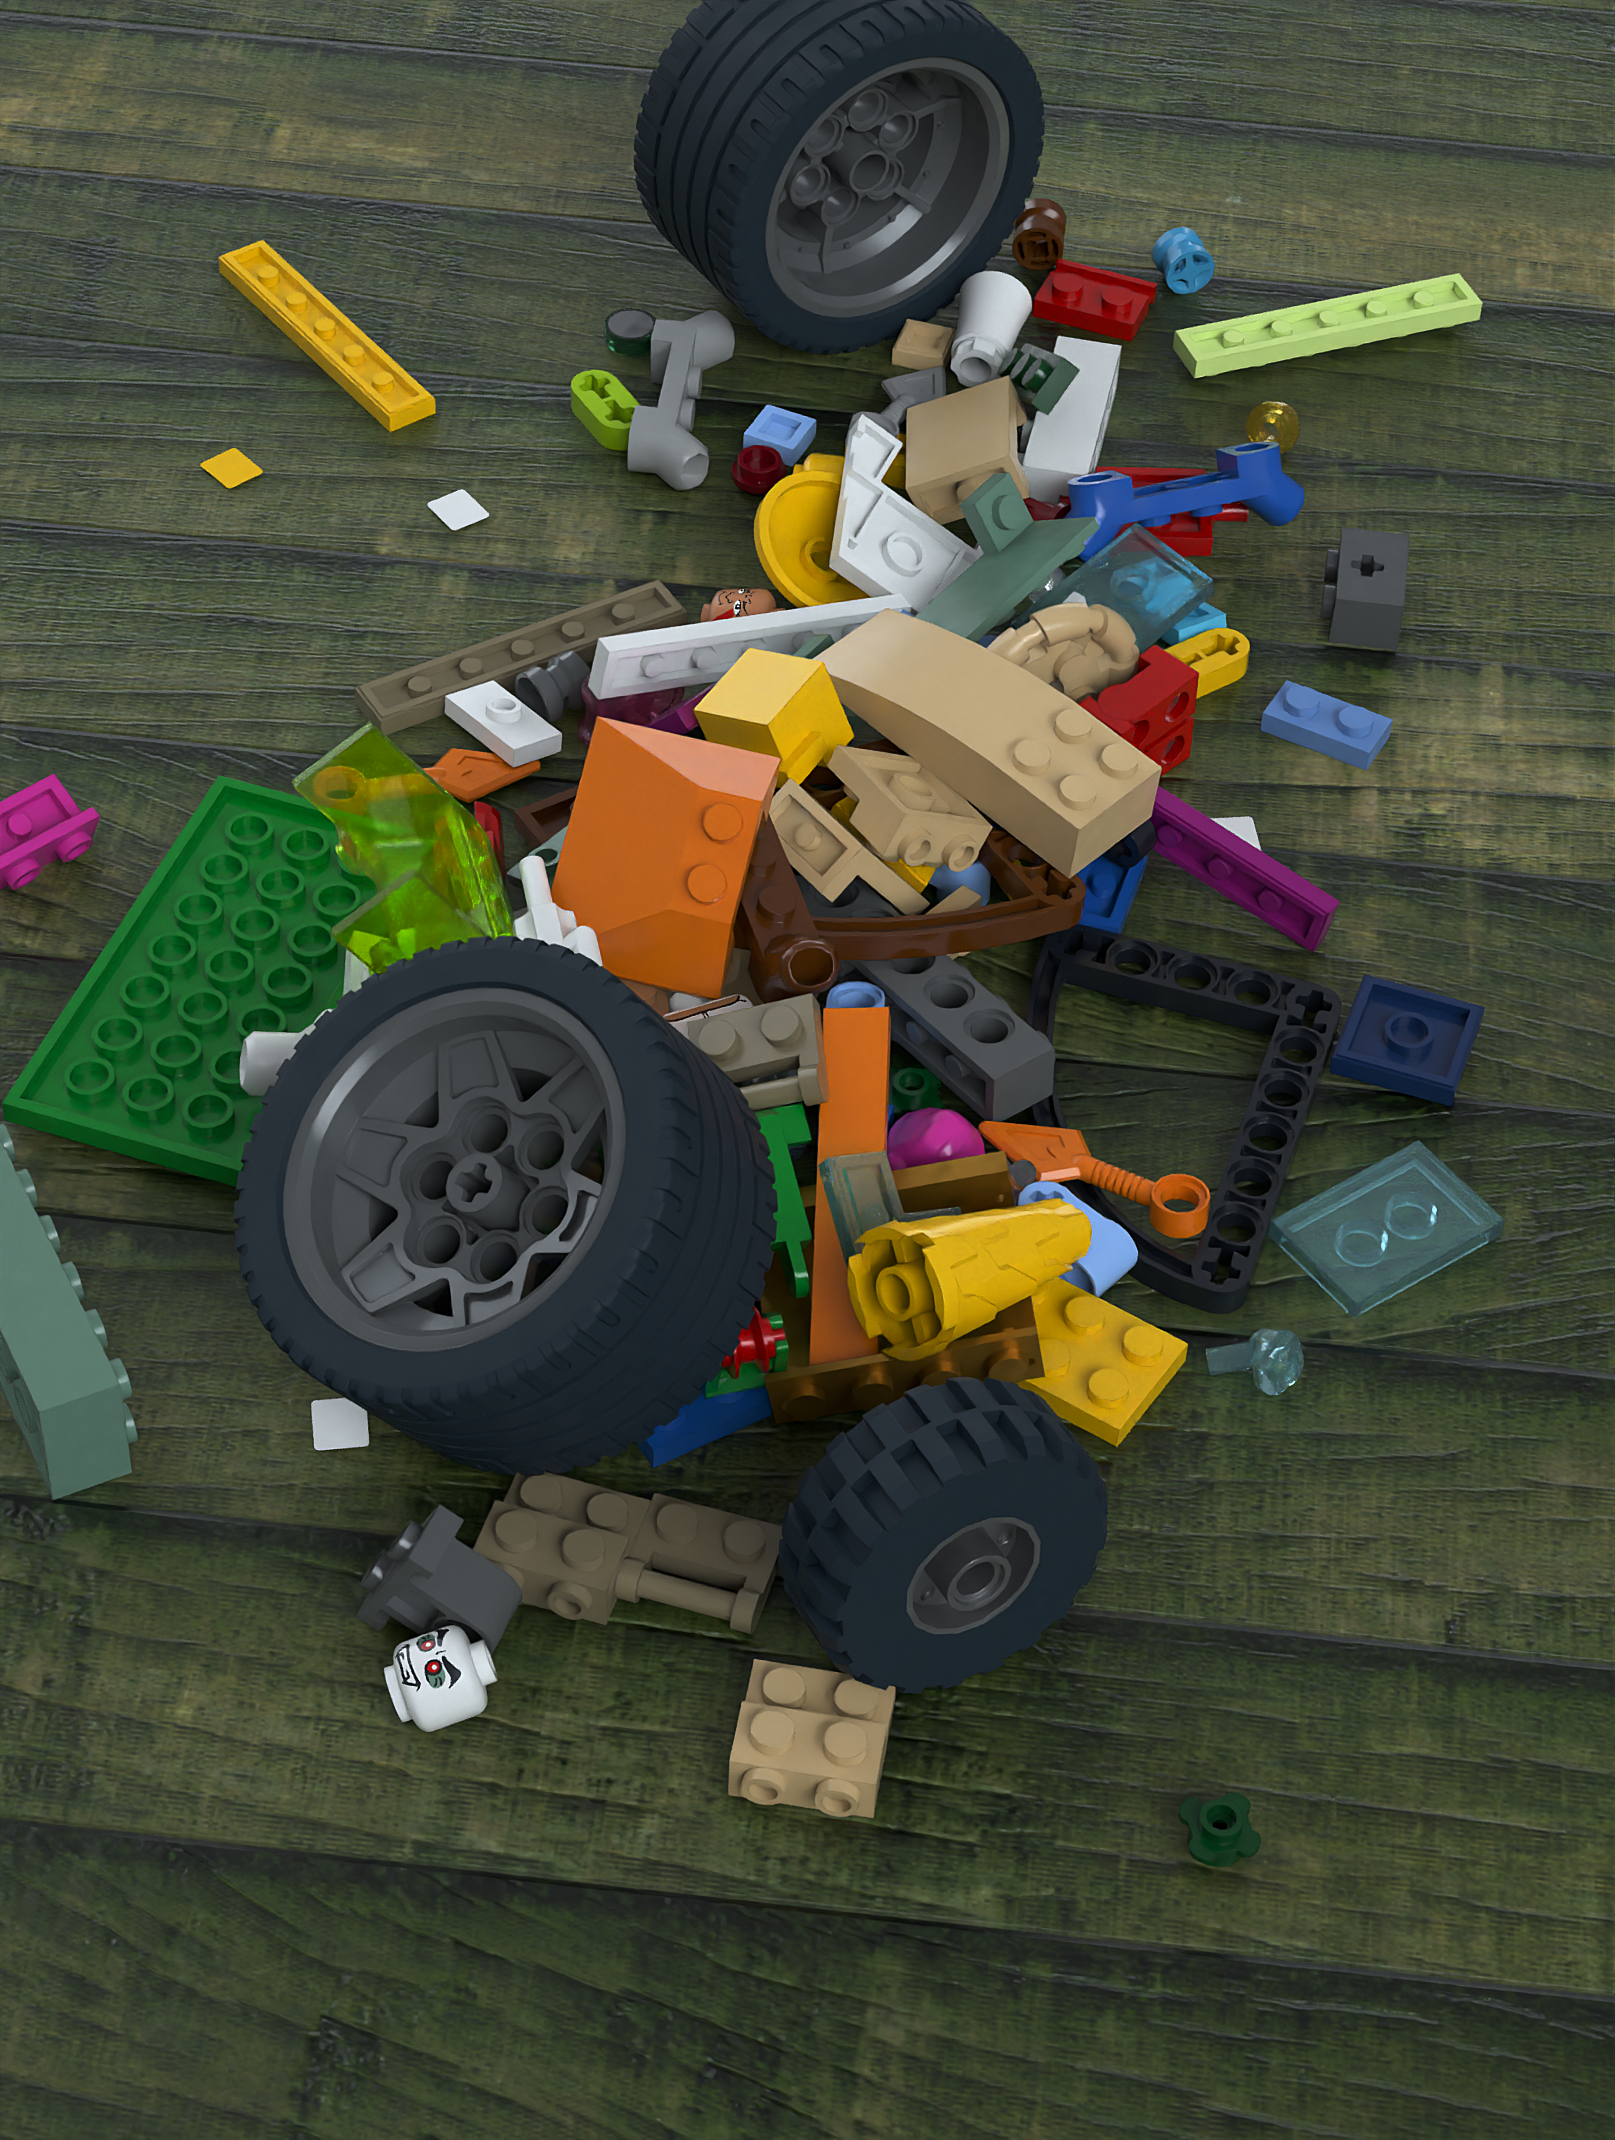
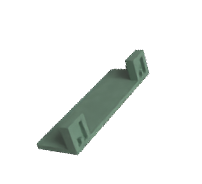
M1010 473L993 474L959 505L984 554L920 611L915 618L935 624L980 645L979 640L990 629L1005 623L1015 614L1014 607L1027 595L1037 592L1050 582L1051 578L1049 575L1060 564L1073 559L1085 549L1084 542L1100 528L1095 517L1033 521ZM830 634L814 635L792 656L813 659L835 644ZM841 703L851 727L871 726Z

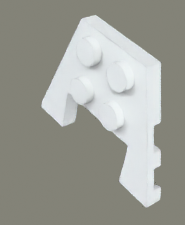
M862 414L849 431L829 567L871 597L901 593L912 606L910 613L916 616L984 553L978 542L973 549L881 482L903 443Z

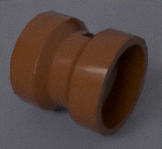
M1036 198L1025 202L1026 206L1020 219L1016 218L1012 252L1015 259L1023 267L1038 271L1050 269L1063 256L1067 217L1064 209L1050 199Z

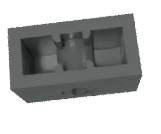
M1342 527L1339 550L1328 548L1324 572V582L1334 583V585H1324L1320 618L1331 619L1329 642L1397 650L1405 606L1410 535Z

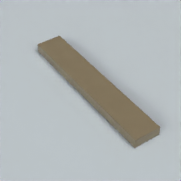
M658 579L354 687L355 704L380 736L383 737L444 715L446 695L492 680L505 690L511 691L515 689V678L519 673L532 667L544 669L548 666L549 660L560 653L573 651L585 663L594 660L598 638L687 625V611Z

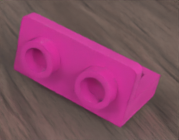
M55 774L0 801V890L8 885L12 890L19 889L38 877L43 870V866L58 858L62 862L72 861L86 852L93 844L92 837L100 820L99 814L94 807L81 812Z

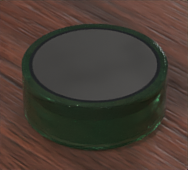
M625 308L612 312L606 317L604 322L605 344L612 351L627 356L641 355L650 351L651 337L656 321L655 317L647 311L636 308Z

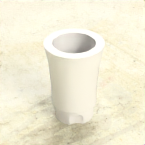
M997 271L979 272L969 277L960 289L959 318L951 348L952 359L950 368L957 374L958 382L969 388L1001 378L997 374L998 369L1006 356L1012 351L1019 331L1031 312L1032 299L1029 291L1019 280L1011 275Z

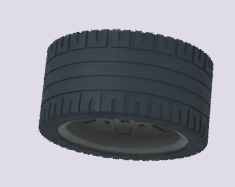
M702 0L703 3L698 8L694 7L686 16L687 22L683 27L677 28L670 39L672 43L669 48H664L658 59L660 64L657 69H653L648 81L650 87L648 91L644 92L640 105L643 109L642 112L638 113L636 129L638 134H635L634 151L637 153L634 155V171L637 173L635 179L643 207L647 210V215L656 226V229L763 334L772 338L775 342L797 351L805 350L807 353L821 354L822 352L824 354H839L840 351L843 353L859 351L860 347L865 346L868 348L879 344L880 341H887L898 337L907 319L927 322L937 315L936 311L940 308L945 309L955 301L954 297L960 292L963 283L972 275L984 272L988 267L986 263L991 257L995 258L1003 247L1001 243L1005 238H1009L1015 228L1014 222L1016 218L1020 219L1025 209V199L1030 197L1034 187L1033 177H1036L1040 166L1038 157L1042 155L1044 140L1041 136L1045 135V119L1042 118L1045 115L1043 99L1040 98L1042 91L1039 81L1036 80L1037 75L1025 53L1009 36L966 0Z
M489 936L470 938L468 943L456 940L441 944V949L438 950L430 947L414 953L413 959L407 961L403 958L387 966V972L381 975L379 973L373 974L360 983L362 988L356 992L350 990L336 1002L338 1007L331 1013L327 1010L314 1023L316 1028L311 1034L307 1035L305 1033L295 1045V1054L290 1060L285 1059L276 1073L279 1078L274 1086L269 1085L261 1101L264 1106L260 1114H255L249 1130L252 1134L251 1141L245 1142L241 1158L244 1169L238 1172L236 1192L240 1194L238 1201H235L234 1222L239 1224V1229L235 1230L236 1251L242 1254L238 1262L242 1279L249 1283L246 1285L247 1294L251 1304L258 1308L257 1316L263 1327L271 1332L272 1340L281 1351L288 1354L289 1359L300 1369L349 1401L458 1464L463 1463L470 1468L484 1472L491 1470L496 1474L512 1476L517 1474V1472L524 1476L543 1475L545 1470L556 1474L571 1471L574 1465L583 1468L599 1463L601 1461L600 1457L606 1455L611 1458L628 1450V1444L632 1442L641 1443L654 1435V1428L659 1425L665 1427L679 1416L678 1410L684 1404L690 1406L702 1394L700 1388L706 1381L711 1383L723 1369L720 1364L726 1355L731 1357L740 1343L738 1336L742 1329H748L755 1314V1311L752 1310L754 1303L761 1300L766 1285L763 1277L765 1272L770 1271L774 1254L770 1246L771 1242H775L777 1221L773 1218V1213L778 1210L777 1191L772 1188L776 1178L773 1163L767 1158L770 1156V1149L766 1137L760 1132L761 1125L755 1112L748 1107L749 1102L741 1090L733 1084V1080L718 1065L615 975L581 953L575 954L571 949L555 943L548 945L544 940L527 937L522 941L517 936H498L496 940ZM601 1148H603L605 1167L602 1185L598 1183L602 1173V1160L597 1152ZM562 1155V1158L558 1161L556 1165H554L557 1159ZM562 1261L560 1266L554 1271L553 1267ZM447 1287L450 1288L453 1317L436 1314L428 1310Z

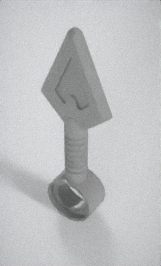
M941 366L882 381L881 386L893 402L880 414L867 411L854 414L845 440L846 448L849 431L862 414L897 439L899 433L898 426L907 418V408L946 396L945 370Z

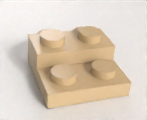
M838 745L827 764L828 768L845 784L844 792L851 799L858 802L849 822L867 839L866 847L883 860L898 862L901 858L909 866H918L924 863L934 868H941L943 864H946L952 871L960 872L968 867L970 868L975 862L982 845L993 828L964 797L911 756Z
M754 1659L746 1699L741 1704L729 1760L728 1795L747 1798L761 1805L781 1803L819 1809L823 1813L836 1817L856 1815L874 1818L894 1709L896 1687L889 1686L886 1690H882L856 1681L852 1675L847 1673Z

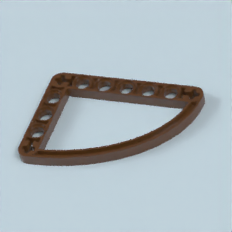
M887 738L854 747L909 756ZM817 765L800 784L805 791L829 811L837 802L848 796L843 790L845 784L826 767ZM811 785H830L837 788V790H818L811 787ZM775 787L773 796H774L781 788ZM971 804L990 824L1000 826L990 817L984 814L981 810H979L977 807ZM1005 829L1000 831L991 830L979 851L977 859L1014 900L972 909L927 915L884 918L811 916L819 937L824 938L835 946L839 960H891L933 957L1022 942L1069 929L1077 925L1082 918L1086 886L1077 874L1070 879ZM1010 860H1028L1037 864V866H1018L1011 863ZM736 916L733 926L734 948L750 951Z

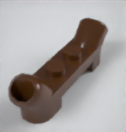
M768 814L767 821L761 820L736 915L751 951L747 970L755 991L764 1004L810 993L817 1000L819 993L827 991L837 979L840 971L839 955L835 946L824 938L819 937L774 824Z

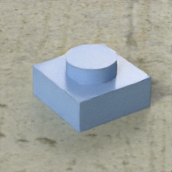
M767 404L745 431L743 449L754 445L771 447L779 452L781 460L785 465L793 467L816 437V419Z

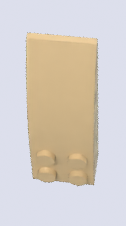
M886 608L812 659L824 662L839 700L843 705L1069 879L1151 818L1162 771L1161 766L1069 697L1022 667L971 640L935 624Z

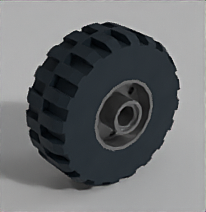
M955 1377L946 1379V1383L931 1387L924 1384L905 1391L903 1398L887 1406L881 1403L862 1416L864 1420L847 1434L842 1431L826 1447L827 1453L815 1467L810 1466L798 1484L797 1498L794 1503H788L782 1521L783 1539L779 1540L778 1565L779 1573L784 1579L783 1589L827 1656L841 1672L852 1675L856 1681L882 1690H886L889 1686L896 1687L895 1690L902 1693H922L925 1687L934 1686L945 1689L962 1684L964 1678L979 1672L985 1675L1004 1665L1003 1660L1020 1649L1025 1651L1042 1637L1040 1634L1055 1619L1060 1620L1073 1606L1074 1596L1082 1585L1087 1586L1097 1568V1552L1104 1549L1108 1532V1496L1105 1482L1099 1476V1468L1048 1403L1035 1392L1021 1389L1014 1383L985 1377L983 1382L970 1377Z

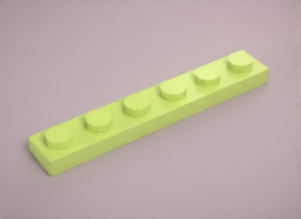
M1457 273L1176 330L1173 349L1194 379L1204 376H1215L1219 373L1263 366L1267 363L1307 357L1316 353L1345 347H1356L1364 343L1404 337L1413 333L1442 327L1448 328L1457 324L1480 320L1482 301L1463 277Z

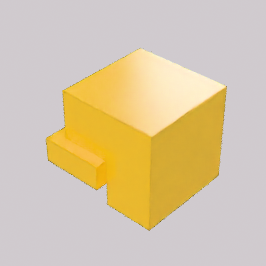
M748 648L693 709L706 739L704 741L781 758L782 763L776 783L778 788H782L790 778L800 785L817 765L828 768L827 764L837 746H847L854 738L849 721L823 661L760 649Z

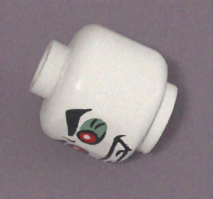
M449 1625L402 1642L394 1650V1665L384 1668L387 1686L401 1721L404 1723L413 1719L415 1724L426 1732L438 1730L483 1712L488 1701L485 1685L498 1681L494 1663L485 1641L480 1640L471 1644L466 1633L455 1625Z

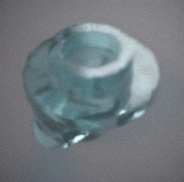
M1261 1328L1249 1338V1342L1206 1349L1211 1376L1252 1368L1257 1388L1268 1395H1278L1294 1384L1299 1378L1304 1365L1301 1342L1295 1333L1287 1329L1275 1331Z

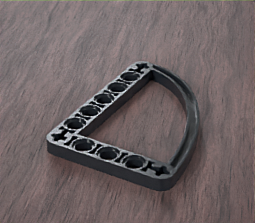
M1082 924L1048 934L1034 972L1027 1005L1026 1023L1035 1031L1042 1032L1049 1039L1052 1046L1055 1018L1060 995L1065 983L1272 1036L1210 1210L1208 1222L1203 1230L1193 1260L1158 1243L1132 1224L1106 1198L1099 1187L1079 1179L1057 1182L1103 1217L1119 1224L1129 1233L1137 1247L1138 1257L1136 1264L1127 1274L1174 1301L1209 1313L1226 1314L1234 1312L1242 1307L1247 1299L1338 1031L1342 1002L1333 990L1320 984ZM1069 952H1076V954L1069 955ZM1099 958H1104L1105 964H1100ZM1132 962L1142 965L1147 971L1142 974L1131 975L1121 972L1116 966L1121 963ZM1191 977L1202 980L1207 986L1200 990H1189L1178 985L1176 981L1181 978ZM1246 992L1256 993L1263 996L1267 1002L1256 1006L1247 1005L1238 1000L1236 996ZM1308 1012L1317 1013L1313 1029L1302 1026L1303 1018L1307 1016ZM1293 1049L1301 1050L1308 1053L1313 1060L1302 1064L1293 1063L1284 1058L1281 1053ZM1055 1076L1053 1077V1095L1026 1108L1029 1125L1067 1129L1060 1108ZM1277 1092L1287 1093L1296 1098L1299 1103L1288 1107L1278 1106L1271 1103L1266 1096ZM1269 1136L1280 1141L1284 1147L1279 1150L1265 1151L1257 1148L1250 1140L1255 1137ZM1247 1180L1256 1181L1265 1186L1268 1192L1260 1196H1249L1241 1193L1236 1189L1235 1185ZM1228 1226H1237L1246 1229L1252 1235V1238L1244 1242H1232L1220 1235L1219 1230ZM1219 1263L1230 1266L1229 1276L1223 1285L1213 1283L1218 1272Z

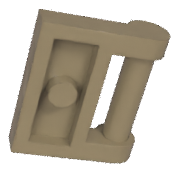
M812 993L687 1022L689 1040L733 1080V1083L798 1069V1075L739 1088L749 1102L748 1107L754 1112L804 1101L807 1106L828 1102L829 1090L820 1004Z
M654 1493L629 1556L625 1557L619 1569L615 1584V1598L637 1603L640 1597L730 1621V1629L753 1634L779 1569V1540L783 1539L782 1526ZM652 1569L660 1570V1571H663V1572L675 1574V1575H678V1576L690 1578V1579H693V1580H697V1581L709 1583V1584H712V1585L724 1587V1588L731 1589V1590H735V1591H739V1592H738V1594L732 1593V1592H729V1591H725V1590L717 1589V1588H714V1587L702 1585V1584H699V1583L687 1581V1580H684V1579L672 1577V1576H669V1575L657 1573V1572L652 1571Z

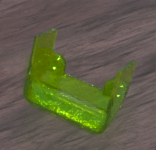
M370 721L292 780L294 789L334 823L340 841L335 845V849L344 865L356 875L364 872L375 883L377 895L331 928L333 938L363 962L371 976L375 973L381 975L387 972V966L403 958L407 961L413 959L414 953L433 947L435 950L441 949V944L456 940L468 943L470 938L489 936L493 940H496L498 936H514L512 926L515 917L492 844L484 829L468 810Z

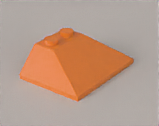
M597 716L553 880L551 897L553 903H556L558 907L574 912L578 927L589 926L595 931L605 969L618 979L711 1001L721 998L735 946L733 926L761 820L767 821L782 763L781 758Z

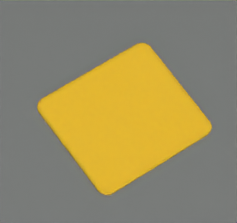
M236 448L227 450L200 464L204 470L228 489L263 473L261 468Z

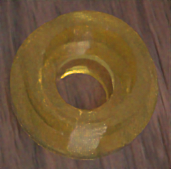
M1266 401L1251 411L1247 418L1246 431L1251 443L1278 442L1280 444V453L1283 454L1290 450L1297 442L1300 435V423L1297 413L1288 404L1278 401ZM1265 422L1276 426L1278 437L1268 433L1264 426Z

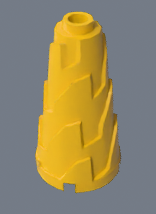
M1061 1198L1041 1200L1008 1209H991L957 1216H936L911 1222L890 1221L866 1231L859 1237L855 1243L862 1242L865 1244L862 1253L848 1258L847 1283L855 1315L869 1339L883 1334L894 1345L881 1350L887 1355L903 1361H915L934 1355L946 1349L947 1345L953 1340L994 1320L997 1312L1033 1295L1038 1286L1073 1270L1071 1264L1085 1257L1091 1245L1092 1227L1084 1212L1075 1208L1072 1204L1062 1201Z

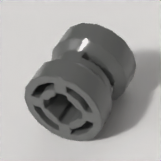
M565 651L552 657L548 662V666L544 669L532 667L519 673L515 678L514 685L517 699L549 724L560 719L563 710L577 711L595 701L596 697L588 687L591 672L583 659L573 651Z

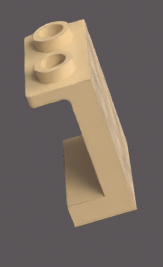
M1009 375L907 408L905 489L913 505L940 525L965 518L959 505L993 474L1010 473L1022 499L1030 497L1029 481L1017 458V427L1026 424L1027 413L1021 400L1018 398L1019 396Z
M790 778L773 796L769 815L789 863L832 903L857 876L875 894L886 898L901 916L921 915L930 905L917 890L884 860L874 855L861 839L793 779Z

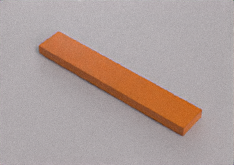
M889 1007L823 1009V1041L829 1100L828 1102L821 1103L819 1108L809 1366L880 1354L881 1335L869 1339L855 1315L849 1295L847 1273L848 1258L862 1253L865 1246L862 1242L855 1243L857 1239L866 1231L883 1225L885 1222L891 1036Z

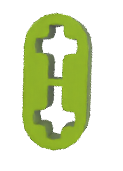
M588 370L577 374L571 381V409L601 445L612 450H628L630 427L635 405H641L611 373L602 370Z

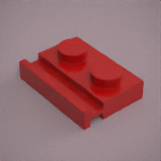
M1059 258L1056 262L1055 271L1049 273L1034 298L1032 316L1132 342L1148 314L1149 305H1153L1155 301L1157 283Z

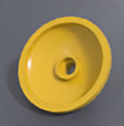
M815 470L791 474L781 479L769 490L760 502L756 512L754 541L759 560L774 586L798 608L872 598L829 567L842 476L835 473Z

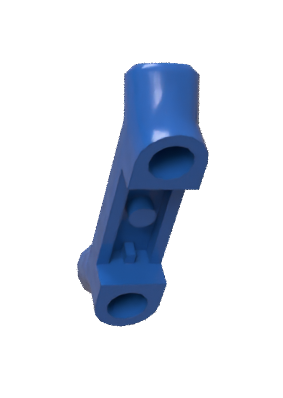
M1253 442L1215 449L1217 472L1133 488L1130 476L1113 470L1070 479L1067 485L1071 509L1064 519L1095 517L1100 528L1084 542L1085 549L1078 556L1074 557L1080 562L1089 565L1099 562L1126 523L1137 521L1138 527H1156L1170 523L1171 514L1189 511V515L1192 517L1211 516L1223 512L1222 504L1239 501L1269 525H1286L1297 516L1304 504V488L1282 471L1280 444L1278 442Z

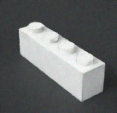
M1058 336L1053 353L1064 357L1079 368L1080 371L1049 415L1030 408L1029 420L1023 425L1020 452L1022 453H1017V458L1029 481L1031 498L1056 505L1059 501V495L1069 496L1067 482L1070 479L1095 473L1117 390L1121 345Z

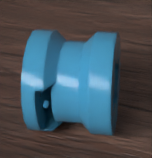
M1186 227L1173 228L1156 241L1152 250V259L1157 269L1164 274L1168 287L1175 293H1193L1203 288L1210 281L1214 274L1215 263L1195 231Z

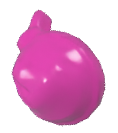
M931 1107L906 1113L895 1122L887 1133L886 1172L986 1154L985 1146L979 1131L959 1113L953 1110Z

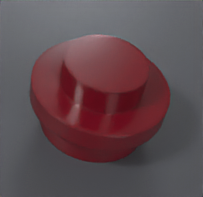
M754 445L743 449L732 465V480L734 484L753 495H766L787 474L786 466L781 460L779 452L763 445Z

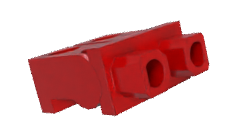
M1153 645L1139 656L1137 675L1124 684L1111 685L1105 688L1099 694L1098 702L1089 696L1078 705L1161 766V777L1190 757L1194 717L1191 715L1195 713L1199 672L1157 645Z

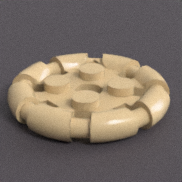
M1083 602L1057 604L1032 613L1029 616L1030 621L1017 630L1009 627L987 647L990 651L1027 670L1077 704L1089 696L1098 702L1099 694L1096 691L1101 693L1105 688L1111 685L1124 684L1137 675L1140 650L1134 644L1135 634L1129 623L1120 614L1101 604H1093L1088 607Z

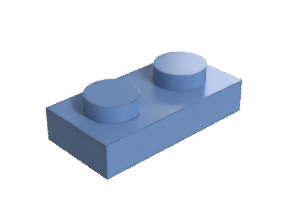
M1286 680L1263 712L1260 730L1367 771L1389 739L1393 719Z

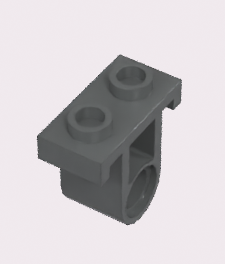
M440 1504L421 1525L413 1520H409L393 1542L389 1551L383 1549L361 1581L360 1585L370 1592L356 1616L378 1631L386 1625L391 1616L420 1636L449 1625H455L466 1633L471 1644L484 1640L492 1656L523 1596L521 1588L515 1579L454 1538L464 1520Z

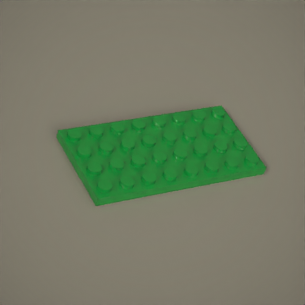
M219 775L3 1100L4 1121L236 1187L238 1172L244 1169L241 1158L245 1142H250L252 1134L249 1132L255 1114H260L264 1106L261 1103L263 1096H249L240 1084L239 1068L243 1041L254 1031L300 1033L312 1025L323 1011L327 1009L333 1010L338 1007L336 1002L343 997L346 944L352 928L357 927L393 936L434 867L432 840H438L439 833Z

